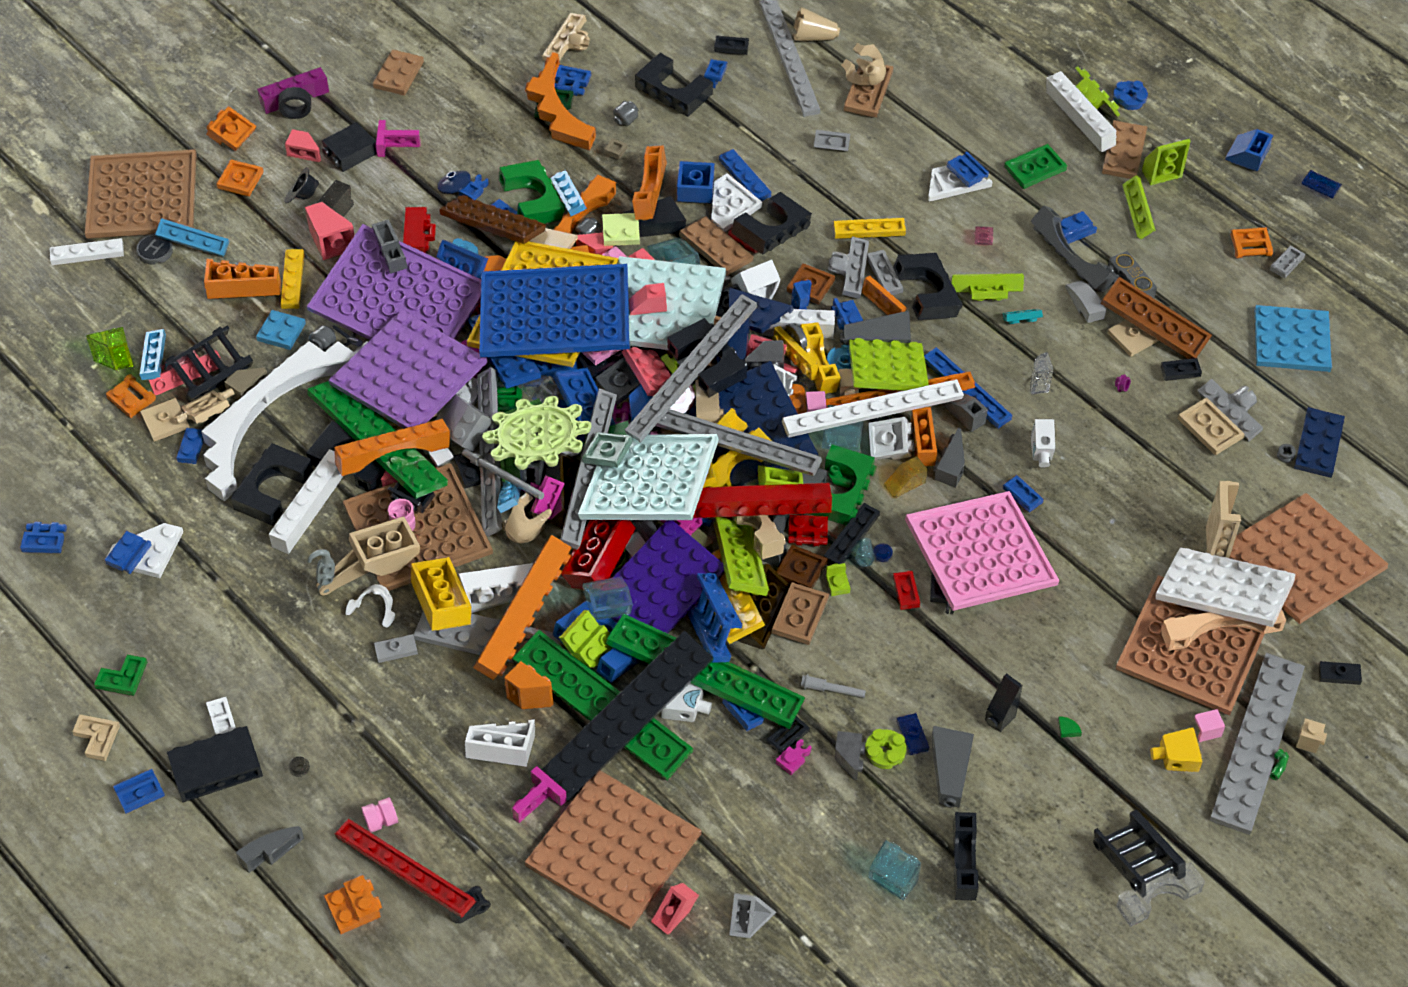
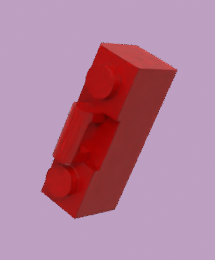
M405 207L403 243L426 253V251L430 250L429 242L435 241L436 225L431 223V214L427 213V207Z

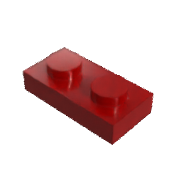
M913 571L893 573V581L900 609L920 608L921 603Z

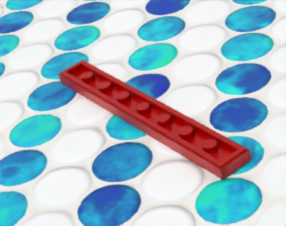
M348 819L336 831V838L462 918L476 903L473 897L352 820Z

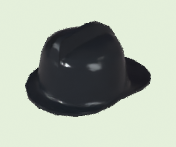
M308 167L302 170L295 184L287 193L284 199L285 203L291 202L295 197L303 200L308 199L315 193L319 181L309 174Z

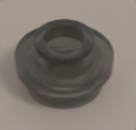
M301 756L293 758L289 764L290 773L296 777L306 775L310 769L308 760Z

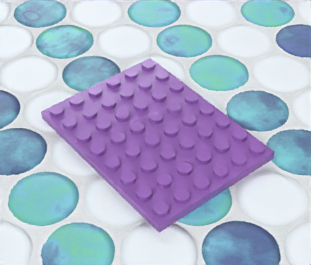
M362 224L307 305V310L369 340L401 310H404L456 340L467 320L481 301V279L400 241V247L405 255L408 268L390 274L373 228Z

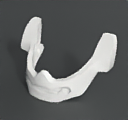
M374 584L365 589L357 600L351 599L346 607V615L352 614L356 607H360L365 594L370 592L380 594L384 598L386 607L382 625L389 627L395 619V613L391 611L393 599L388 589L382 585Z

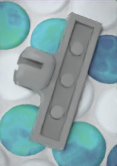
M852 237L848 254L835 251L829 259L828 270L844 276L842 295L857 299L861 296L869 246L868 240Z
M1213 379L1209 380L1198 389V394L1203 399L1207 397L1245 434L1244 438L1248 442L1263 431V427L1247 413V410L1257 403V397L1252 390L1248 392L1249 387L1241 386L1233 394H1228Z

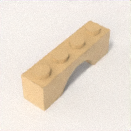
M768 515L732 517L737 525H749L757 529L754 533V549L761 559L783 554L785 537L782 533L780 534L775 523L769 519Z

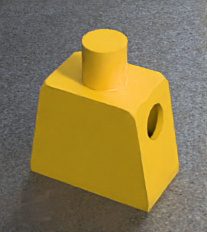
M1194 728L1165 734L1162 736L1160 747H1153L1150 750L1152 760L1163 759L1165 769L1168 771L1199 772L1203 762Z

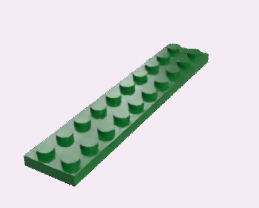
M329 381L307 390V395L355 441L396 431L378 413L329 384ZM415 448L396 450L375 459L415 499L448 485V479Z
M623 614L607 638L606 644L650 664L676 637ZM711 662L691 682L695 686L790 729L806 698L730 662Z
M540 630L512 658L514 663L518 664L522 661L526 665H531L539 675L546 676L552 683V692L590 722L621 693ZM655 718L624 747L666 781L693 752V747Z

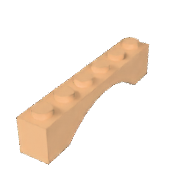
M1281 609L1274 626L1269 627L1205 612L1196 615L1189 614L1179 618H1168L1163 621L1161 633L1167 650L1170 651L1187 648L1201 634L1221 627H1242L1262 634L1283 631L1286 618Z

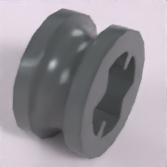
M1282 444L1279 447L1277 457L1281 462L1289 463L1293 461L1296 450L1290 444Z

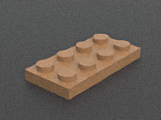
M885 65V77L876 85L852 83L844 105V111L877 118L894 67ZM859 66L857 73L863 75L864 71Z
M1114 120L1112 126L1116 130V146L1107 149L1102 174L1131 179L1138 173L1147 126Z
M707 217L680 230L679 236L715 267L726 268V276L753 261L754 256Z

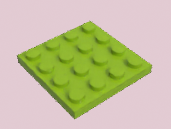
M862 338L849 340L853 387L906 391L929 386L922 343H901L896 340L883 342L879 339L865 341Z

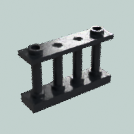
M228 325L223 328L218 327L209 337L178 356L172 355L166 360L164 370L167 372L173 368L188 388L186 396L188 403L224 384L226 379L237 370H245L252 366L253 359L250 355L245 358L240 356L225 336L229 332ZM217 340L221 341L235 360L232 366L224 365L211 347L212 343ZM203 349L219 369V374L214 377L209 375L195 355ZM189 359L204 379V383L199 386L194 385L180 366V363Z
M1137 809L1130 812V822L1126 827L1107 836H1104L1098 828L1094 830L1093 843L1095 848L1107 857L1129 882L1133 891H1137L1142 898L1146 896V884L1167 873H1173L1178 880L1186 877V862ZM1131 833L1137 834L1140 839L1119 849L1112 845V842ZM1143 846L1149 847L1152 852L1130 863L1123 857ZM1156 859L1164 863L1163 866L1143 876H1140L1135 870Z

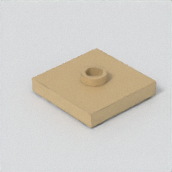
M1127 320L1108 329L1110 337L1130 357L1159 341Z
M176 398L140 411L154 442L190 428L187 420L180 424L175 420V417L183 413Z

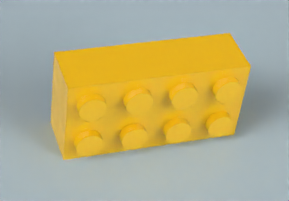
M450 558L411 563V584L431 630L435 631L470 625L471 604Z

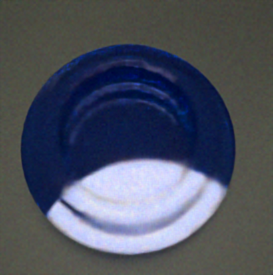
M882 543L874 547L873 555L877 561L887 562L892 557L893 550L889 545Z

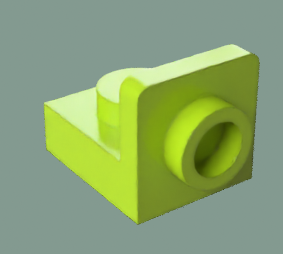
M846 564L827 566L826 581L831 596L850 593L851 588L846 575Z

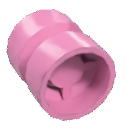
M396 499L388 506L389 520L405 517L413 531L416 522L412 503L406 499Z
M390 797L378 801L376 806L372 803L361 807L366 825L371 833L382 829V825L388 827L398 823Z

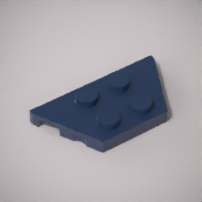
M733 288L729 290V308L741 294L757 302V308L748 317L750 330L764 333L770 326L781 321V316L787 312L789 314L793 312L792 305Z

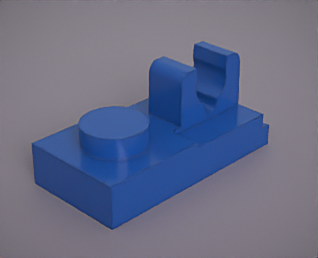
M710 60L704 77L713 82V88H716L718 81L721 82L727 69V62Z

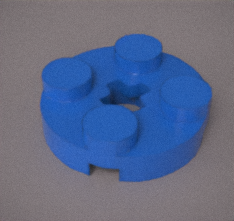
M1141 81L1118 82L1113 93L1114 102L1117 105H1123V108L1126 110L1140 109L1147 102L1148 92Z

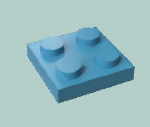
M271 310L256 336L257 341L291 350L306 324L305 319Z

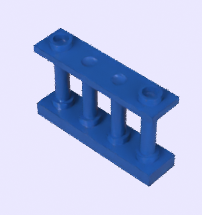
M698 573L697 578L703 589L698 604H695L687 615L704 649L714 658L712 662H729L731 654L725 643L730 629L742 628V623L716 573Z

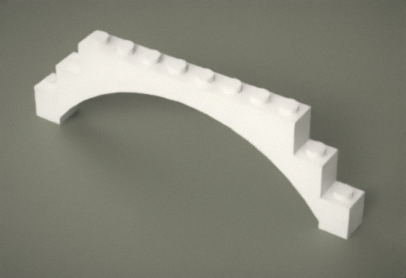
M310 341L307 342L291 357H288L278 368H275L266 378L260 380L254 388L247 391L242 398L234 402L229 409L221 413L211 424L207 425L201 432L204 443L211 447L203 454L206 466L212 470L205 478L208 490L221 500L226 501L238 489L236 479L234 478V462L238 447L248 427L270 403L297 386L315 379L334 375L368 342L366 341L361 347H358L355 352L339 341L330 346L326 352Z

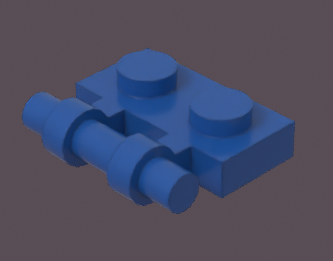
M559 65L555 81L558 82L555 83V89L574 91V96L584 95L585 89L579 87H587L591 78V71Z
M42 522L27 523L26 530L32 532H24L20 547L22 552L61 553L64 535L59 532L67 531L66 524H59V522H52L51 524H42Z

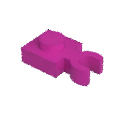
M802 739L796 743L795 749L789 746L776 759V764L790 775L805 763L804 757L811 753V746H808L807 749L801 748L804 743Z

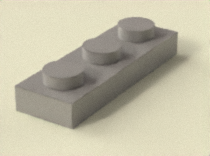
M880 250L868 253L867 260L879 284L892 295L903 293V286L885 251Z

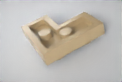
M79 715L72 732L74 736L90 739L85 751L87 758L106 761L120 725L116 721Z

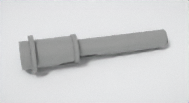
M809 674L802 677L801 687H804V690L806 688L822 692L828 690L865 698L866 690L828 683L826 679L811 677Z

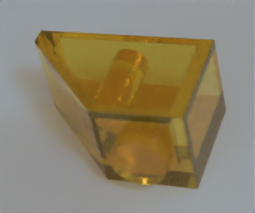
M916 456L902 463L884 483V487L895 499L926 483L928 469Z

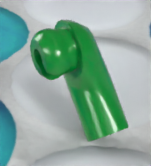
M837 465L830 466L828 475L832 483L837 486L851 488L853 480L844 478Z
M1278 749L1274 754V757L1279 761L1270 773V778L1273 780H1278L1287 766L1289 755L1287 751L1284 752L1282 749Z

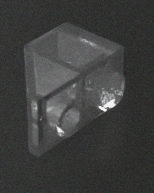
M541 376L539 379L518 385L533 400L539 398L542 403L549 396H556L558 398L561 394L555 380L550 376Z

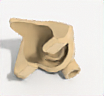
M857 43L853 50L860 56L872 57L873 61L868 62L858 58L856 62L864 71L863 75H859L856 72L855 65L845 59L841 66L846 71L847 80L858 85H876L880 83L886 74V67L881 53L873 44L861 45Z
M527 492L519 498L518 505L513 507L509 519L502 522V529L514 543L523 544L534 540L546 526L545 521L552 514L551 509H547L539 515L532 512L533 519L529 520L524 513V507L533 497Z

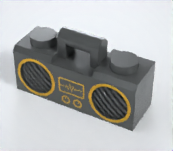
M1128 251L1109 259L1108 267L1118 276L1112 284L1121 277L1152 298H1155L1156 285Z

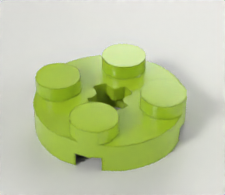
M876 729L866 741L865 754L875 767L891 769L898 763L901 764L905 759L907 749L905 738L903 735L892 730ZM888 746L891 750L883 752V748L881 747Z

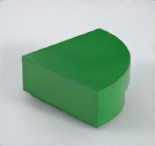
M1063 716L1058 717L1061 738L1080 737L1082 735L1081 728L1074 720Z

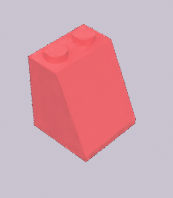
M323 202L305 207L309 231L322 259L326 260L342 255L355 236L352 223Z

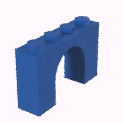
M587 600L556 621L552 635L563 644L559 637L583 610H589L597 623L604 625L609 633L612 632L617 623ZM613 648L600 658L596 671L612 683L641 660Z

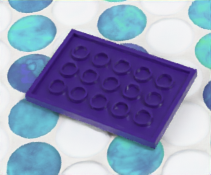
M667 520L603 587V591L601 590L590 602L616 623H618L623 614H626L668 634L699 601L703 588L697 578V574L716 573L720 579L725 573L724 566L720 560L673 520Z

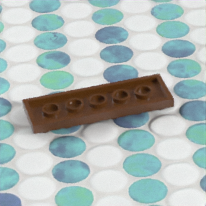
M459 196L440 208L441 216L522 244L527 243L546 231V224L540 223L537 220L511 213L508 210H502L494 205H488L479 200L470 199L467 196Z

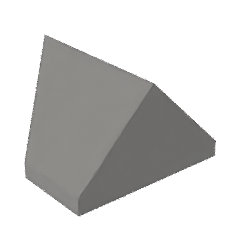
M734 893L730 936L751 938L776 912L757 896Z

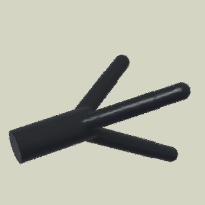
M332 326L333 329L347 339V342L343 344L347 347L350 344L357 347L362 346V341L355 338L356 333L352 332V335L349 336L337 326Z

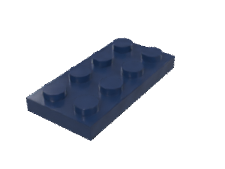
M1310 407L1307 408L1294 469L1332 478L1345 416Z

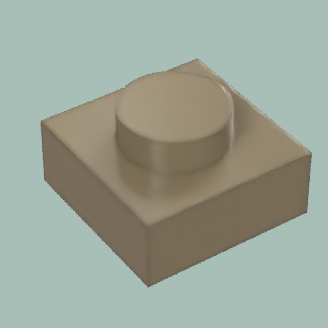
M612 138L605 147L604 154L620 160L628 149V144Z

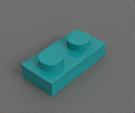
M1040 309L1002 313L1003 320L1009 321V324H1018L1020 320L1025 319L1027 322H1035L1037 318L1043 317L1042 310Z

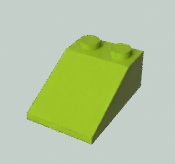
M1190 139L1158 146L1144 159L1142 172L1150 185L1182 178L1191 142Z

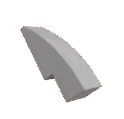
M1082 280L1066 284L1065 287L1079 314H1083L1087 323L1104 319L1106 308L1100 304V298L1087 283Z

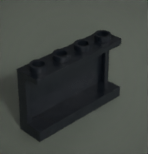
M247 726L237 727L232 731L216 734L211 738L197 740L192 744L175 747L167 751L182 803L263 776Z

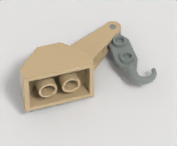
M400 517L349 533V542L353 549L336 566L330 557L329 551L325 549L313 552L308 557L307 562L311 563L315 557L322 556V559L317 564L316 580L318 583L316 587L320 595H328L337 588L368 572L383 576L401 570L419 554L420 545L405 517Z

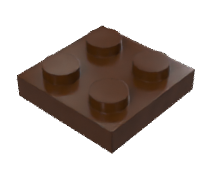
M792 544L777 573L790 584L796 583L813 589L827 564V558Z

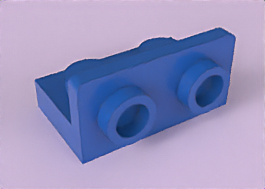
M810 280L793 283L791 298L793 309L807 310L812 285Z
M837 298L833 299L831 311H835L840 330L844 332V325L863 321L853 300L839 303Z

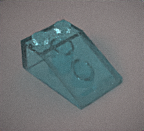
M681 237L647 246L654 260L700 265L699 254Z

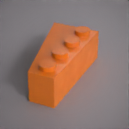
M213 259L206 260L204 285L207 299L280 295L281 280L279 269L276 266L259 264L248 266L242 262L236 265L229 264V261L221 260V263L213 262Z

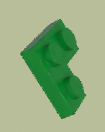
M127 654L121 671L101 668L94 683L95 688L134 696L148 663L147 658Z

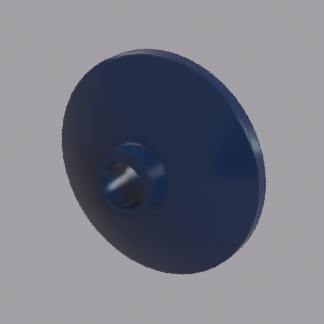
M451 171L440 179L437 185L438 190L445 194L458 192L470 183L471 176L467 171Z

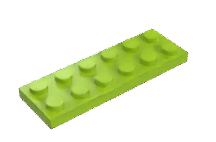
M715 517L713 523L728 588L734 591L749 592L753 595L767 596L769 588L761 558L754 549L753 527L737 525L734 520Z

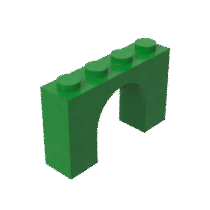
M539 160L499 168L498 180L504 192L520 188H530L542 195L539 199L518 203L517 215H523L526 218L537 220L543 224L562 220L565 205L560 201L558 191L553 188L552 180L548 178L546 169Z
M832 444L825 459V470L828 471L830 466L837 465L841 474L852 479L855 486L843 494L832 493L831 513L809 514L813 516H828L829 521L846 526L852 517H856L858 505L861 506L864 501L865 495L863 493L869 489L871 483L869 479L875 475L877 466L874 465L875 457Z

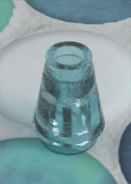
M862 538L860 540L855 556L857 563L862 567L872 565L875 560L872 543L869 538Z

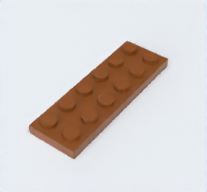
M1121 277L1116 280L1100 303L1187 359L1197 358L1212 336Z

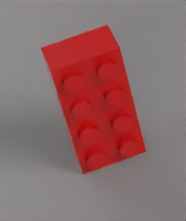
M590 520L583 532L580 547L578 550H573L570 559L561 572V575L572 588L603 591V587L606 585L635 530L634 525L630 520Z

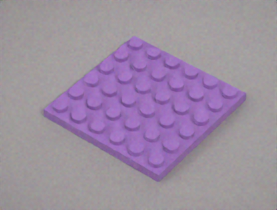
M401 310L329 379V384L405 429L427 423L487 363V358L480 357V354Z

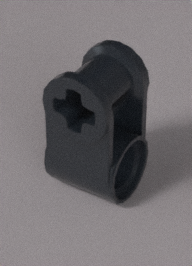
M474 886L465 892L473 897L476 903L462 918L449 910V917L452 922L457 924L463 923L490 908L491 903L483 896L480 886Z

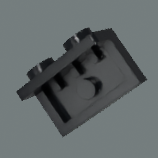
M399 482L394 488L389 486L387 489L392 501L396 499L409 500L413 505L414 512L417 511L423 514L435 497L434 492L415 499Z

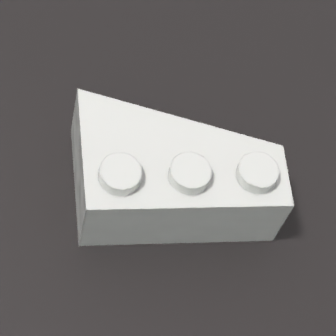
M535 719L521 724H516L514 721L509 722V725L496 726V723L470 726L465 740L466 758L527 767L535 738Z

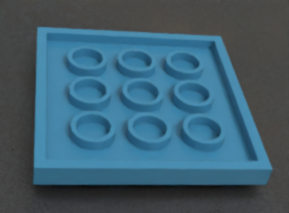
M1255 306L1256 366L1323 372L1331 371L1329 311Z

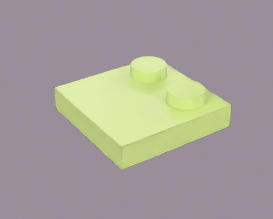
M634 213L602 214L604 246L640 244L639 222L635 220Z

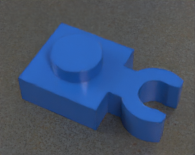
M477 175L474 182L470 181L465 188L459 191V196H467L470 199L476 200L483 193V188L489 185L488 178L481 181V175Z

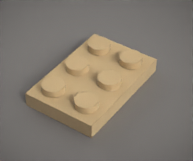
M1207 397L1178 415V420L1215 456L1242 440L1245 435Z

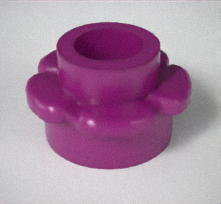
M1125 374L1120 377L1118 376L1115 381V387H1117L1118 392L1128 391L1131 379L1126 377Z

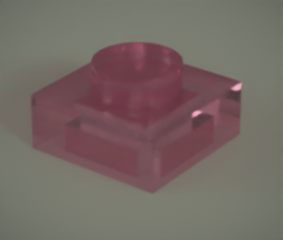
M976 226L975 244L992 245L993 227Z

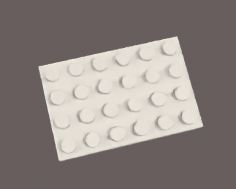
M1180 547L1156 592V599L1273 627L1295 581V574Z

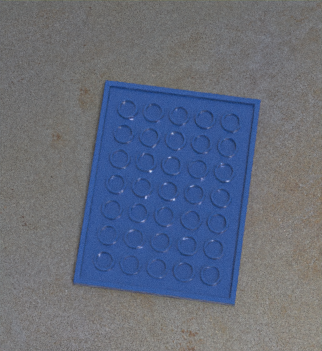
M627 264L482 272L480 357L630 349Z

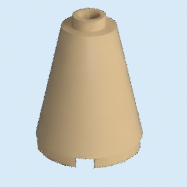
M799 8L800 11L797 12L794 23L796 34L793 33V40H834L835 37L839 36L840 27H838L837 23L805 8Z

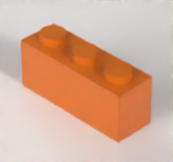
M931 407L914 409L911 413L910 422L913 426L912 437L915 447L916 467L935 466L937 448Z

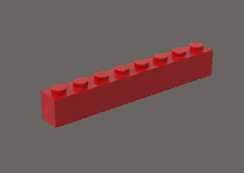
M830 483L704 487L693 518L831 513L832 493Z

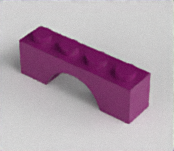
M321 67L257 89L260 104L266 114L279 110V94L287 88L300 87L313 97L329 93L327 77Z

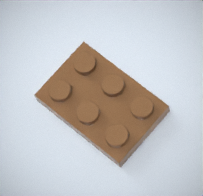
M392 49L374 80L373 87L405 96L420 70L424 58Z
M791 583L772 628V634L810 645L829 599V594Z

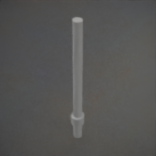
M467 449L462 451V455L470 459L471 463L476 466H482L540 500L543 499V492L485 460L482 455Z

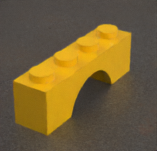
M819 323L801 324L800 328H802L807 339L805 351L818 363V378L814 380L817 390L825 391V394L837 392L841 377L836 365L829 364L826 359L823 343L824 335Z
M760 428L748 433L770 440ZM730 450L727 454L721 455L713 464L717 483L708 487L731 486L730 474L736 464L748 459L759 462L764 460Z

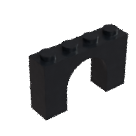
M660 52L635 74V87L652 98L661 101L666 106L689 117L713 95V82L699 75L686 87L679 89L666 87L662 82L673 73V59Z
M779 192L769 198L766 212L780 221L781 225H765L745 212L734 219L731 233L763 255L768 251H772L776 246L783 244L791 237H795L799 232L808 229L811 224L812 213L782 192Z
M937 253L898 255L893 269L899 280H923L933 285L938 292L917 294L912 305L917 319L928 320L957 317L962 308V301L959 299L955 287L952 285L949 275L946 273Z
M705 318L668 336L667 349L677 361L687 357L714 325ZM727 343L717 353L721 360L716 365L698 374V386L709 398L747 378L748 366L743 359L741 360L737 356L735 349Z
M332 421L306 452L307 458L311 459L312 466L317 467L329 449L335 451L336 446L355 442V440L336 422ZM376 460L372 461L361 471L354 474L356 487L366 492L375 490L382 482L381 479L386 470Z
M271 443L268 449L263 451L260 460L253 465L249 475L244 477L240 487L233 492L231 496L233 509L274 526L283 513L281 501L261 493L258 490L259 486L263 481L273 476H284L304 484L313 472L311 459Z

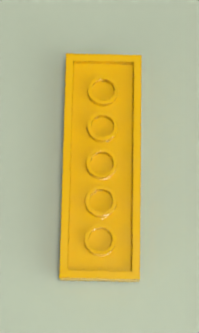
M720 549L711 553L722 562ZM724 573L719 580L742 623V628L730 629L727 641L731 644L765 626L749 592L734 591L728 588Z

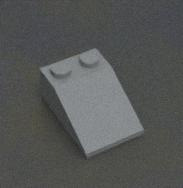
M457 394L445 404L436 420H444L450 430V439L472 452L482 439L483 433L488 430L493 422L490 417Z

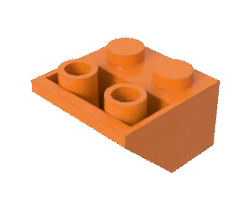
M520 661L504 677L507 699L519 708H545L553 705L551 681L546 676L539 675L531 665H526Z

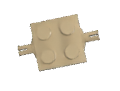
M229 388L222 393L212 390L180 407L183 413L175 417L176 422L180 424L187 419H191L195 423H202L207 421L208 417L222 413L225 408L230 406L227 398L235 395L233 389Z

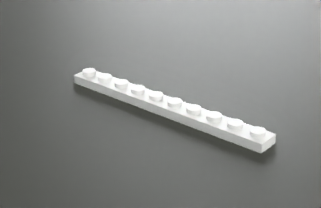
M956 379L784 417L782 424L787 436L793 437L963 398L964 394Z

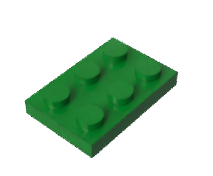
M1046 144L1005 162L1004 168L1025 189L1066 171L1067 165L1049 144Z

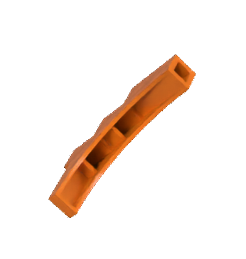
M552 52L550 58L546 59L543 71H540L538 78L532 77L531 81L526 84L525 92H527V99L538 102L537 111H539V118L551 122L549 131H551L552 139L590 151L596 139L595 127L578 120L567 111L559 100L555 91V77L560 60L559 54Z

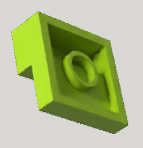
M583 610L559 637L569 652L588 668L597 666L600 656L608 653L613 648L606 644L607 638L610 635L609 631L604 625L597 623L589 610Z

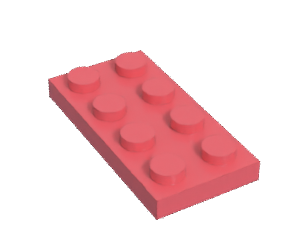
M637 347L622 351L623 356L648 396H654L658 392L660 385L671 377L656 351L651 349L643 350Z

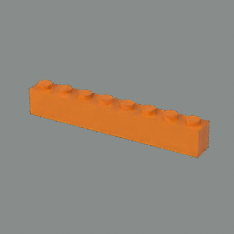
M553 535L546 541L474 664L473 668L492 680L498 675H503L507 668L504 665L507 659H512L516 652V649H514L516 643L520 644L526 635L523 632L524 629L531 626L535 619L533 617L534 612H539L543 606V596L549 595L553 588L550 584L553 579L556 581L562 572L560 570L561 565H566L571 555L568 553L572 548L571 546Z

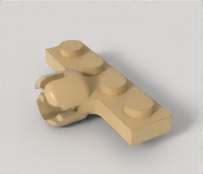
M570 13L542 55L543 61H546L548 57L550 58L552 52L558 53L559 60H561L565 52L570 48L579 51L587 49L590 38L586 36L588 32L581 30L586 22L585 15Z

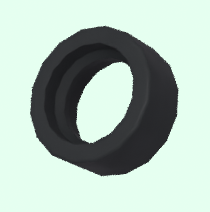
M290 87L279 94V110L283 116L290 119H300L310 113L311 97L305 89ZM293 99L304 102L303 105L298 107H291L285 103Z

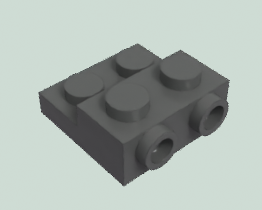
M625 357L596 377L597 382L605 391L617 395L616 405L626 400L640 385Z

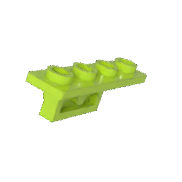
M1077 66L1075 69L1083 80L1075 87L1096 109L1105 103L1119 117L1118 105L1113 100L1110 102L1108 94L1104 90L1100 91L1098 89L1100 87L1094 79L1092 81L1089 79L1090 74L1085 69L1081 70Z
M953 274L952 285L955 287L956 292H970L971 299L976 301H983L985 299L1000 301L1008 299V292L1023 291L1024 274Z

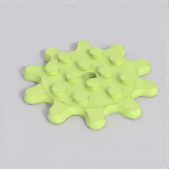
M556 396L547 397L540 405H532L527 399H520L516 402L517 410L511 414L503 412L493 414L492 420L496 425H499V428L484 432L482 438L487 444H499L497 448L491 451V456L495 461L514 457L516 458L515 466L519 470L526 469L531 462L542 460L549 467H554L559 461L558 454L565 451L578 453L582 450V441L577 440L575 437L589 433L592 425L589 421L575 420L582 413V406L579 404L560 408L558 407L559 399Z

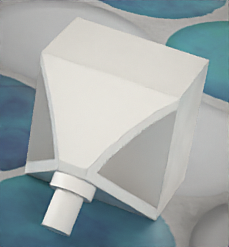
M772 260L742 271L730 279L732 285L737 284L743 292L768 299L773 298L780 283V277Z

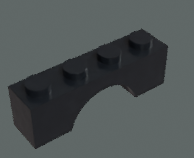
M955 812L954 815L955 900L976 901L979 890L978 870L976 867L977 819L976 813Z

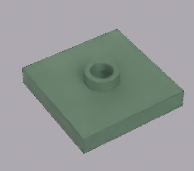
M597 432L582 457L583 463L618 468L633 442L632 436Z

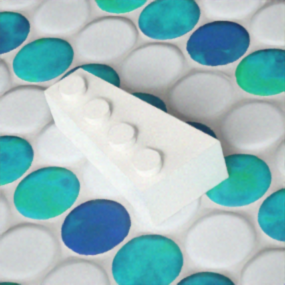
M533 563L460 573V582L470 601L471 613L511 602Z

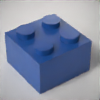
M680 161L677 201L712 203L715 163Z

